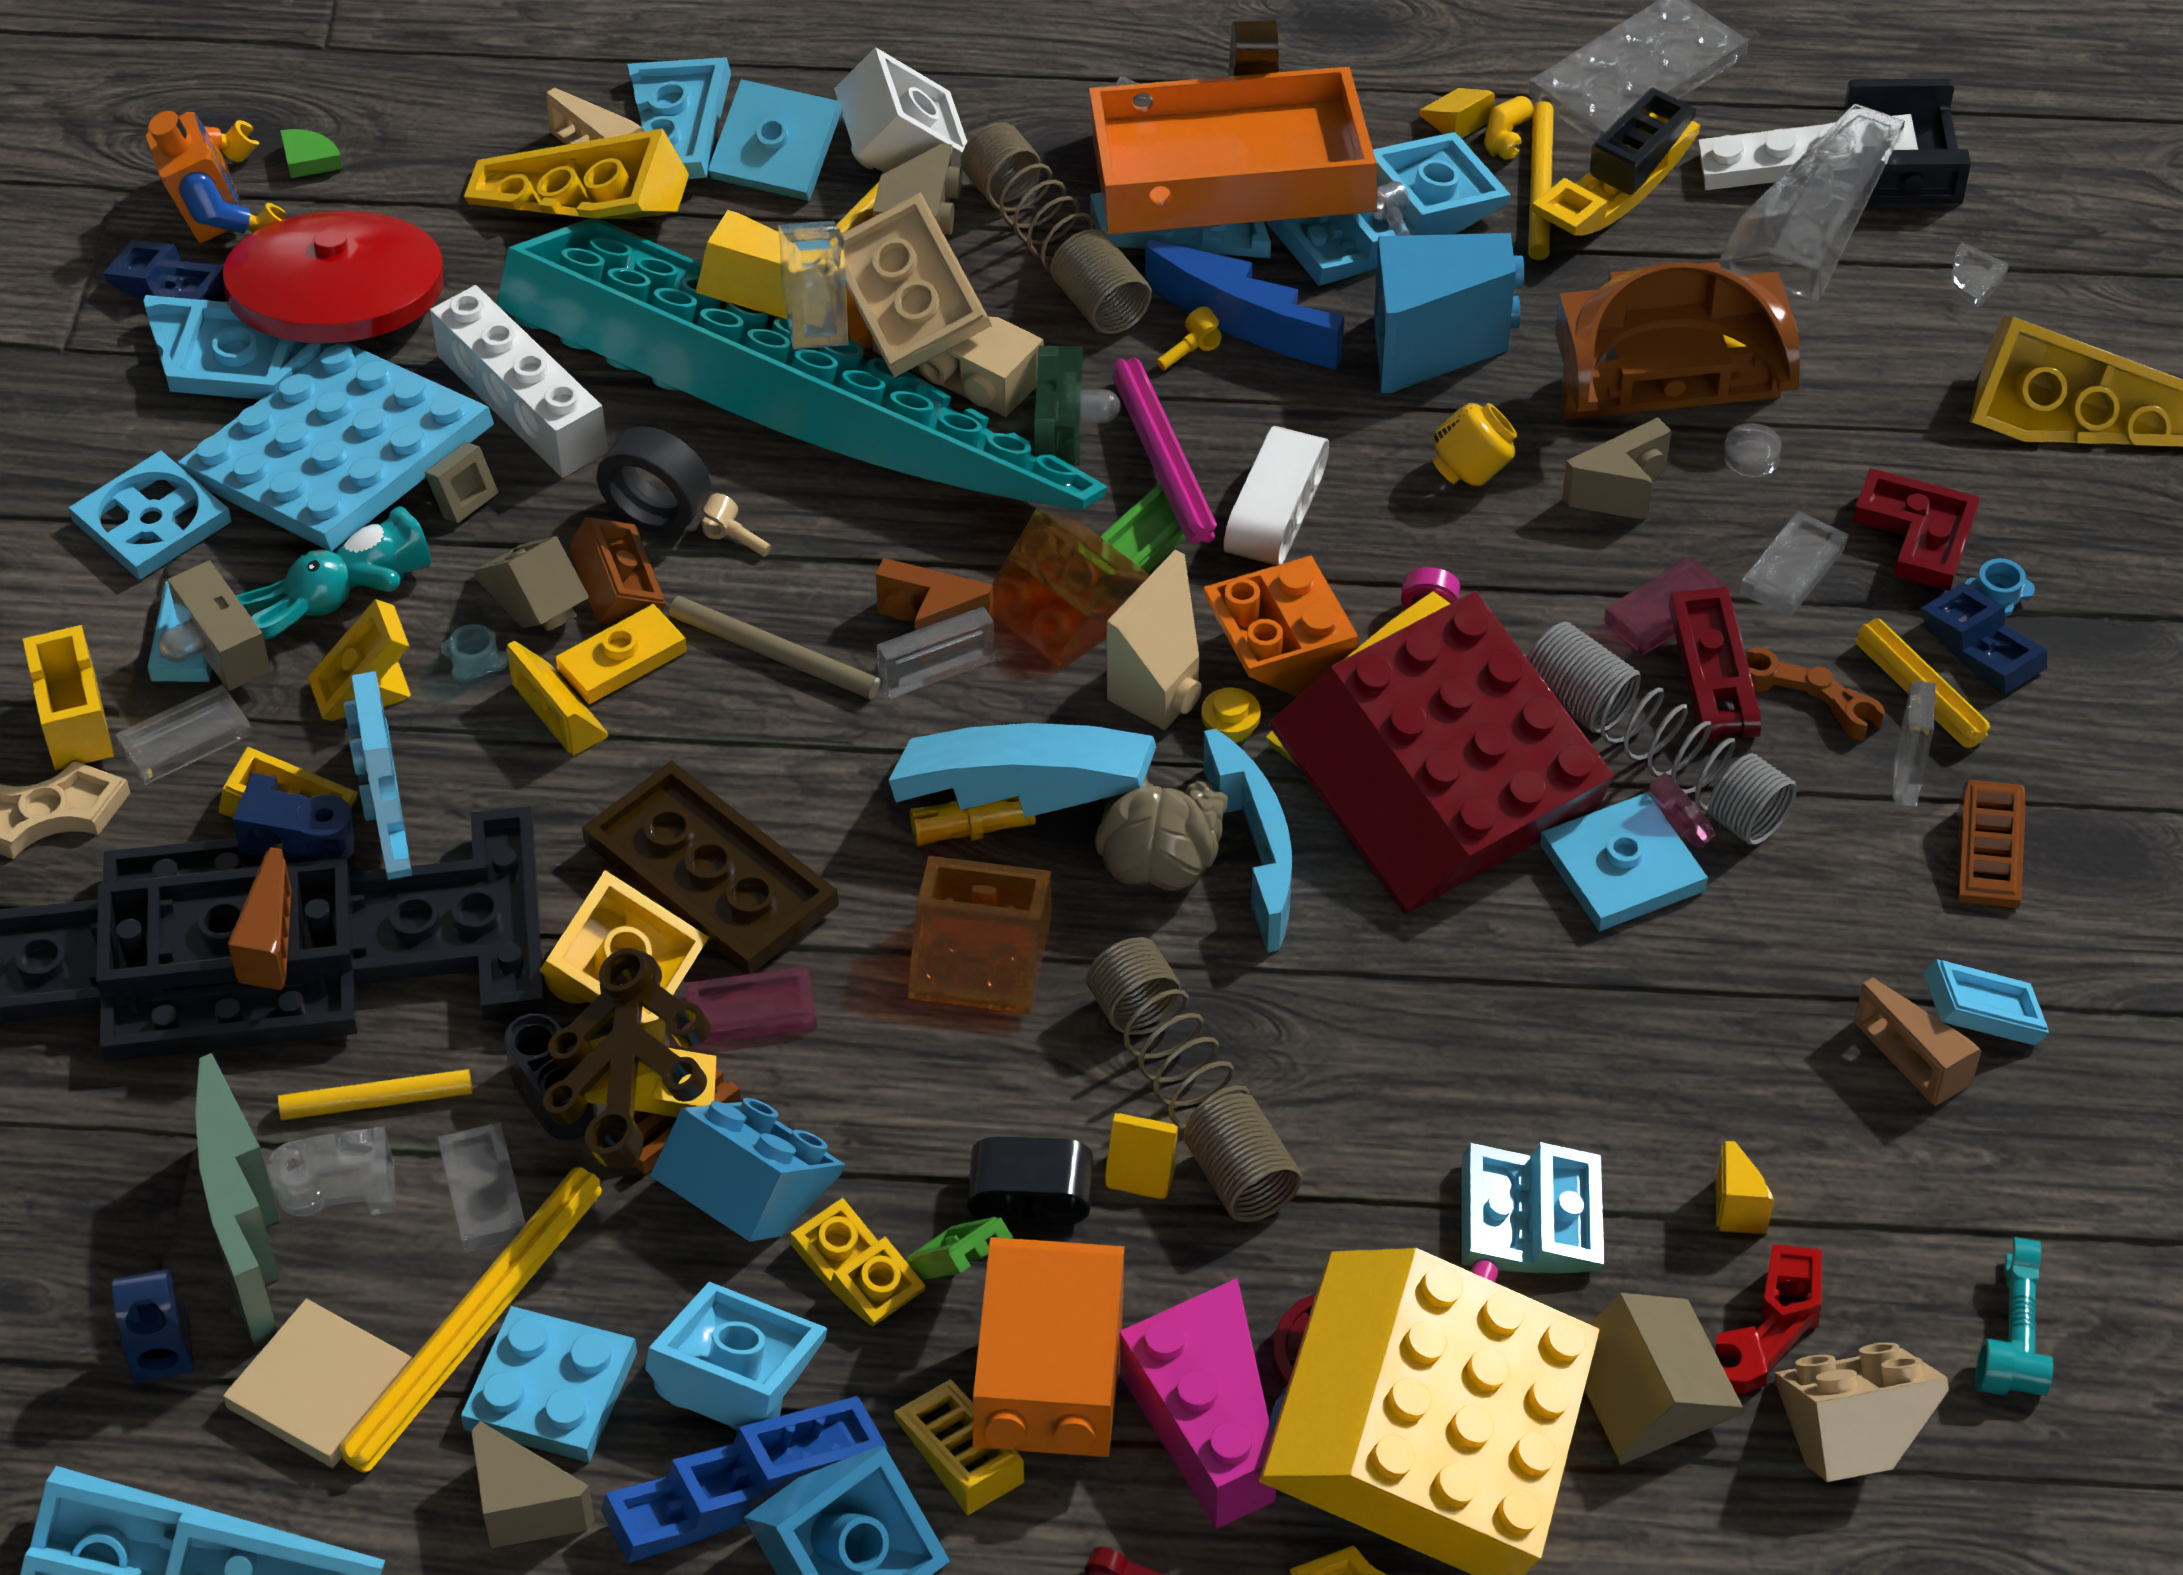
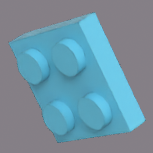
M511 1306L462 1411L461 1419L464 1430L472 1432L473 1428L481 1421L520 1445L590 1463L636 1357L635 1338Z

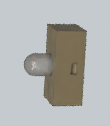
M210 560L167 579L176 617L181 624L166 630L159 639V650L166 660L179 663L202 653L228 691L271 672L263 633Z

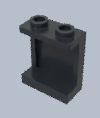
M1853 79L1848 82L1842 122L1911 114L1918 150H1862L1858 172L1852 173L1857 204L1963 203L1971 161L1968 149H1958L1951 116V103L1954 93L1952 79Z

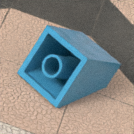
M1511 233L1378 236L1373 318L1381 393H1393L1508 351L1510 329H1519L1520 300L1519 296H1513L1514 289H1523L1524 260L1522 255L1514 256Z

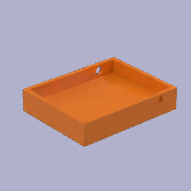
M1350 66L1089 88L1092 139L1108 234L1377 212V163ZM1140 93H1146L1152 97V101L1146 107H1137L1133 104L1134 97Z

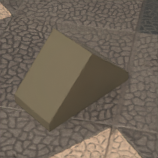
M481 1421L473 1428L472 1438L482 1510L491 1548L587 1531L595 1521L589 1485Z

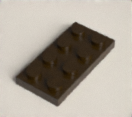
M672 760L582 827L583 839L586 845L669 912L709 937L707 942L748 976L757 971L839 906L837 889Z

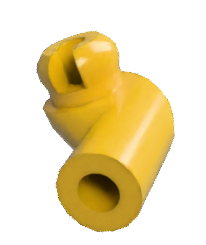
M1517 96L1495 106L1490 111L1484 145L1491 156L1499 155L1504 160H1511L1520 151L1515 146L1522 143L1521 137L1517 133L1512 132L1514 126L1528 121L1533 115V105L1527 97Z

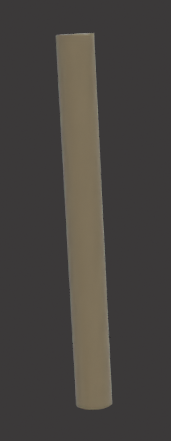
M677 596L671 603L669 615L674 619L872 700L879 690L880 678L682 596Z

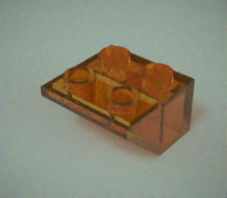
M1037 508L992 583L994 617L1057 667L1065 669L1107 638L1108 619L1144 583L1150 574L1075 517Z
M928 856L916 908L908 999L1031 1014L1052 918L1051 871Z

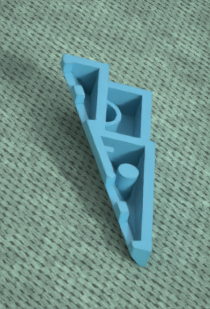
M56 1466L45 1483L31 1545L25 1554L20 1575H381L385 1560Z

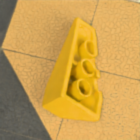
M2001 316L1981 367L1970 422L2024 442L2183 447V379L2021 319Z

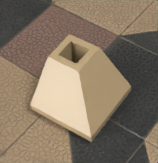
M1896 1343L1866 1345L1859 1349L1860 1356L1835 1360V1357L1831 1355L1807 1356L1796 1360L1794 1369L1774 1372L1776 1386L1804 1462L1808 1468L1827 1482L1892 1470L1948 1393L1947 1377L1924 1363L1922 1359L1900 1348Z

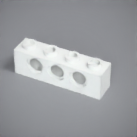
M477 285L430 309L438 357L562 478L604 456L608 452L602 405Z

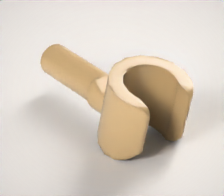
M712 494L703 508L705 517L701 525L704 534L712 539H722L727 535L732 539L738 540L761 556H767L771 550V545L742 527L740 523L734 521L739 512L736 503L726 495Z

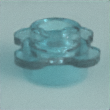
M469 624L455 630L450 638L441 646V655L444 659L450 660L453 665V678L459 682H471L475 678L488 674L490 671H501L508 664L506 652L499 650L496 646L495 632L483 625Z

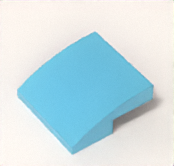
M1542 1142L1539 1143L1531 1156L1470 1143L1462 1155V1265L1473 1267L1475 1262L1486 1260L1493 1263L1498 1271L1561 1274L1598 1271L1604 1264L1601 1155Z

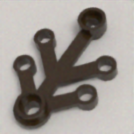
M633 948L618 950L603 962L599 971L601 994L568 1027L558 1030L550 1038L548 1043L550 1056L562 1070L571 1071V1073L564 1080L552 1084L543 1096V1106L556 1123L560 1125L575 1123L587 1110L588 1102L584 1095L609 1070L606 1111L593 1118L587 1126L585 1143L602 1165L619 1169L634 1164L643 1151V1132L633 1120L638 1060L662 1077L663 1084L678 1101L688 1102L696 1099L703 1093L707 1085L706 1074L693 1058L679 1057L641 1028L642 1006L666 1022L667 1030L682 1047L692 1048L698 1046L705 1041L711 1030L710 1021L698 1005L693 1003L684 1004L660 986L662 971L656 960L651 955ZM614 1016L613 1030L592 1050L588 1040ZM695 1021L689 1028L682 1030L686 1024ZM575 1045L571 1051L564 1053L570 1046ZM691 1074L688 1080L678 1084L683 1077ZM571 1098L566 1105L559 1107L564 1100Z

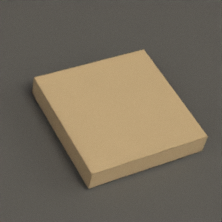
M306 1298L226 1391L223 1398L226 1408L329 1467L334 1468L342 1458L339 1450L340 1444L412 1360V1357Z

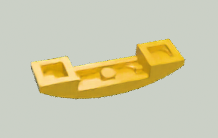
M1653 113L1649 114V116L1665 124L1668 122V120ZM1692 121L1648 179L1632 195H1628L1600 181L1588 172L1576 183L1563 178L1532 203L1531 212L1573 235L1591 234L1611 225L1644 200L1670 173L1699 134L1700 124ZM1626 144V146L1638 151L1637 149Z

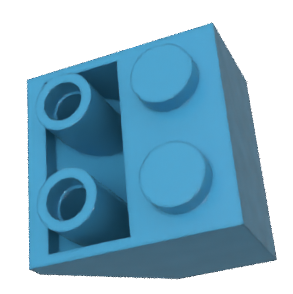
M744 1098L743 1102L722 1103L712 1101L710 1105L681 1108L650 1176L750 1242L783 1236L836 1181L846 1164L827 1153L828 1145L819 1137L803 1130H791L777 1121L779 1114L771 1106L756 1099Z

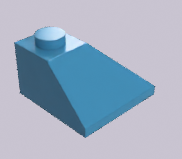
M883 1446L874 1447L798 1477L743 1517L777 1575H933L950 1562L888 1451Z

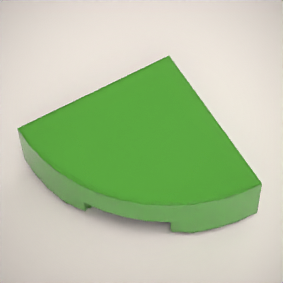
M280 130L291 178L343 169L339 150L327 137L308 130Z

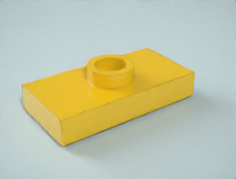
M652 604L557 655V668L590 705L686 653V638Z

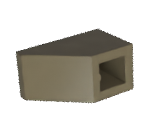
M940 144L882 174L872 211L873 217L921 192L943 234L951 235L954 224V203H950L951 198H960L962 187V168L953 166L952 144Z

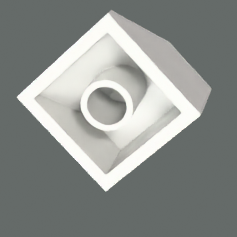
M876 47L834 88L837 100L842 108L840 118L847 127L852 143L851 152L864 167L868 169L877 168L886 173L940 144H952L953 166L961 167V155L967 139L949 90Z

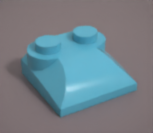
M708 1282L649 1347L645 1370L653 1378L657 1393L672 1405L689 1409L724 1423L738 1431V1428L741 1426L780 1416L784 1395L798 1379L825 1340L827 1328Z

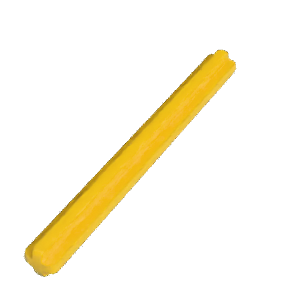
M576 1167L562 1180L340 1444L339 1450L342 1454V1459L349 1466L362 1473L373 1469L598 1199L602 1189L600 1187V1180L595 1174L589 1173L582 1167Z

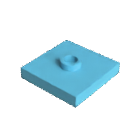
M741 79L708 168L711 179L810 201L842 112L840 102Z
M1648 792L1541 832L1540 846L1599 932L1706 891L1707 875Z

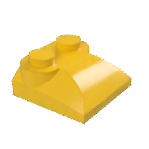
M605 870L539 971L543 973L548 989L557 998L573 1004L592 1003L601 994L599 971L603 962L618 950L633 948L651 955L656 960L662 971L660 986L673 995L709 937ZM642 1006L641 1024L659 1018Z

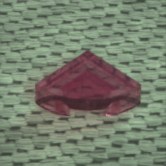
M1666 772L1649 785L1651 788L1650 793L1665 818L1695 847L1698 846L1701 849L1716 836L1715 831L1701 811Z

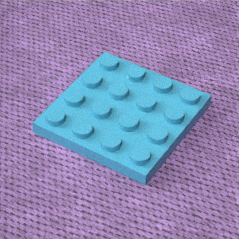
M340 342L327 347L308 365L294 375L284 379L276 393H269L253 406L244 409L237 418L213 436L203 440L197 448L179 460L178 464L209 492L332 552L426 478L424 472L465 442L471 443L494 425L488 406L354 345Z

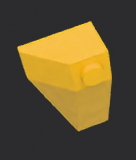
M663 128L477 160L464 198L468 204L594 219H634L677 212L689 173Z

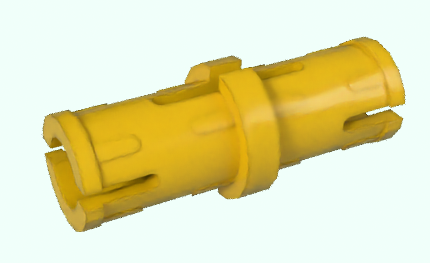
M1018 796L960 810L958 801H952L935 806L911 808L909 811L912 832L917 847L941 840L966 836L970 837V841L983 839V833L1036 824V816L1025 818Z

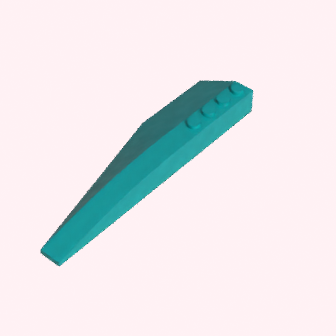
M589 218L508 247L496 302L504 312L515 316L514 320L524 327L544 329L560 336V341L569 347L589 349L606 357V362L616 368L636 370L652 377V382L661 388L684 391L783 434L873 465L977 492L1075 510H1083L1105 497L1108 486L1054 455L1033 456L1030 454V441L1014 432L1003 434L988 430L986 428L989 420L988 417L972 408L965 409L964 414L955 411L949 407L950 395L908 371L894 378L884 358L870 360L863 358L864 346L849 337L840 339L829 338L822 334L823 328L818 329L695 293L702 263L603 220Z

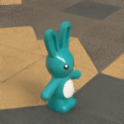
M399 506L390 512L389 518L381 524H371L361 528L335 548L333 552L316 550L302 555L289 568L284 580L235 596L263 633L264 640H269L293 626L304 616L322 617L335 612L348 599L353 588L366 586L386 592L396 590L400 581L405 577L406 572L417 571L431 565L430 552L418 521L404 507Z

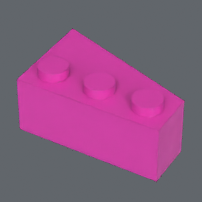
M1238 1278L1119 1331L1120 1376L1215 1529L1275 1502L1276 1489L1258 1482L1272 1439V1431Z

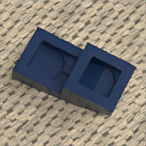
M131 240L103 273L108 283L141 300H144L145 295L218 301L225 293L223 282L224 266L182 261L174 244Z
M1965 583L1959 584L1921 608V618L1937 638L1971 671L2004 694H2007L2048 668L2047 649L2006 626L2005 606Z

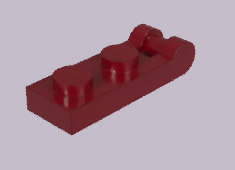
M1729 587L1671 593L1668 607L1695 714V727L1702 722L1711 721L1712 730L1706 743L1719 741L1720 736L1738 733L1741 739L1760 737L1762 724L1760 710ZM1733 700L1735 710L1718 712L1716 701ZM1705 726L1696 734L1699 742L1702 739L1707 726Z

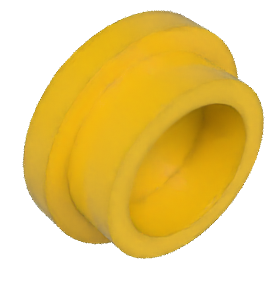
M1231 687L1218 689L1209 694L1202 704L1201 717L1205 727L1208 730L1217 729L1234 743L1247 739L1260 722L1261 708L1258 700L1254 695L1243 689Z

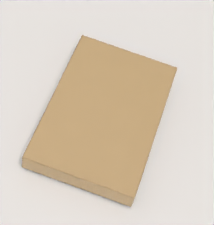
M921 192L824 243L894 378L992 326Z

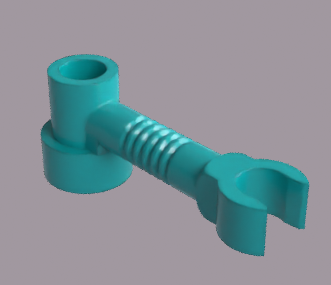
M2014 1237L2013 1254L2006 1253L2004 1276L2006 1278V1286L2009 1288L2008 1342L1988 1338L1982 1341L1975 1370V1387L1977 1391L2006 1396L2009 1390L2047 1396L2053 1377L2052 1356L2035 1354V1304L2041 1261L2040 1241Z

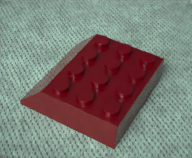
M1477 591L1456 600L1332 665L1274 717L1269 725L1404 915L1541 840L1542 831L1598 809L1615 777Z

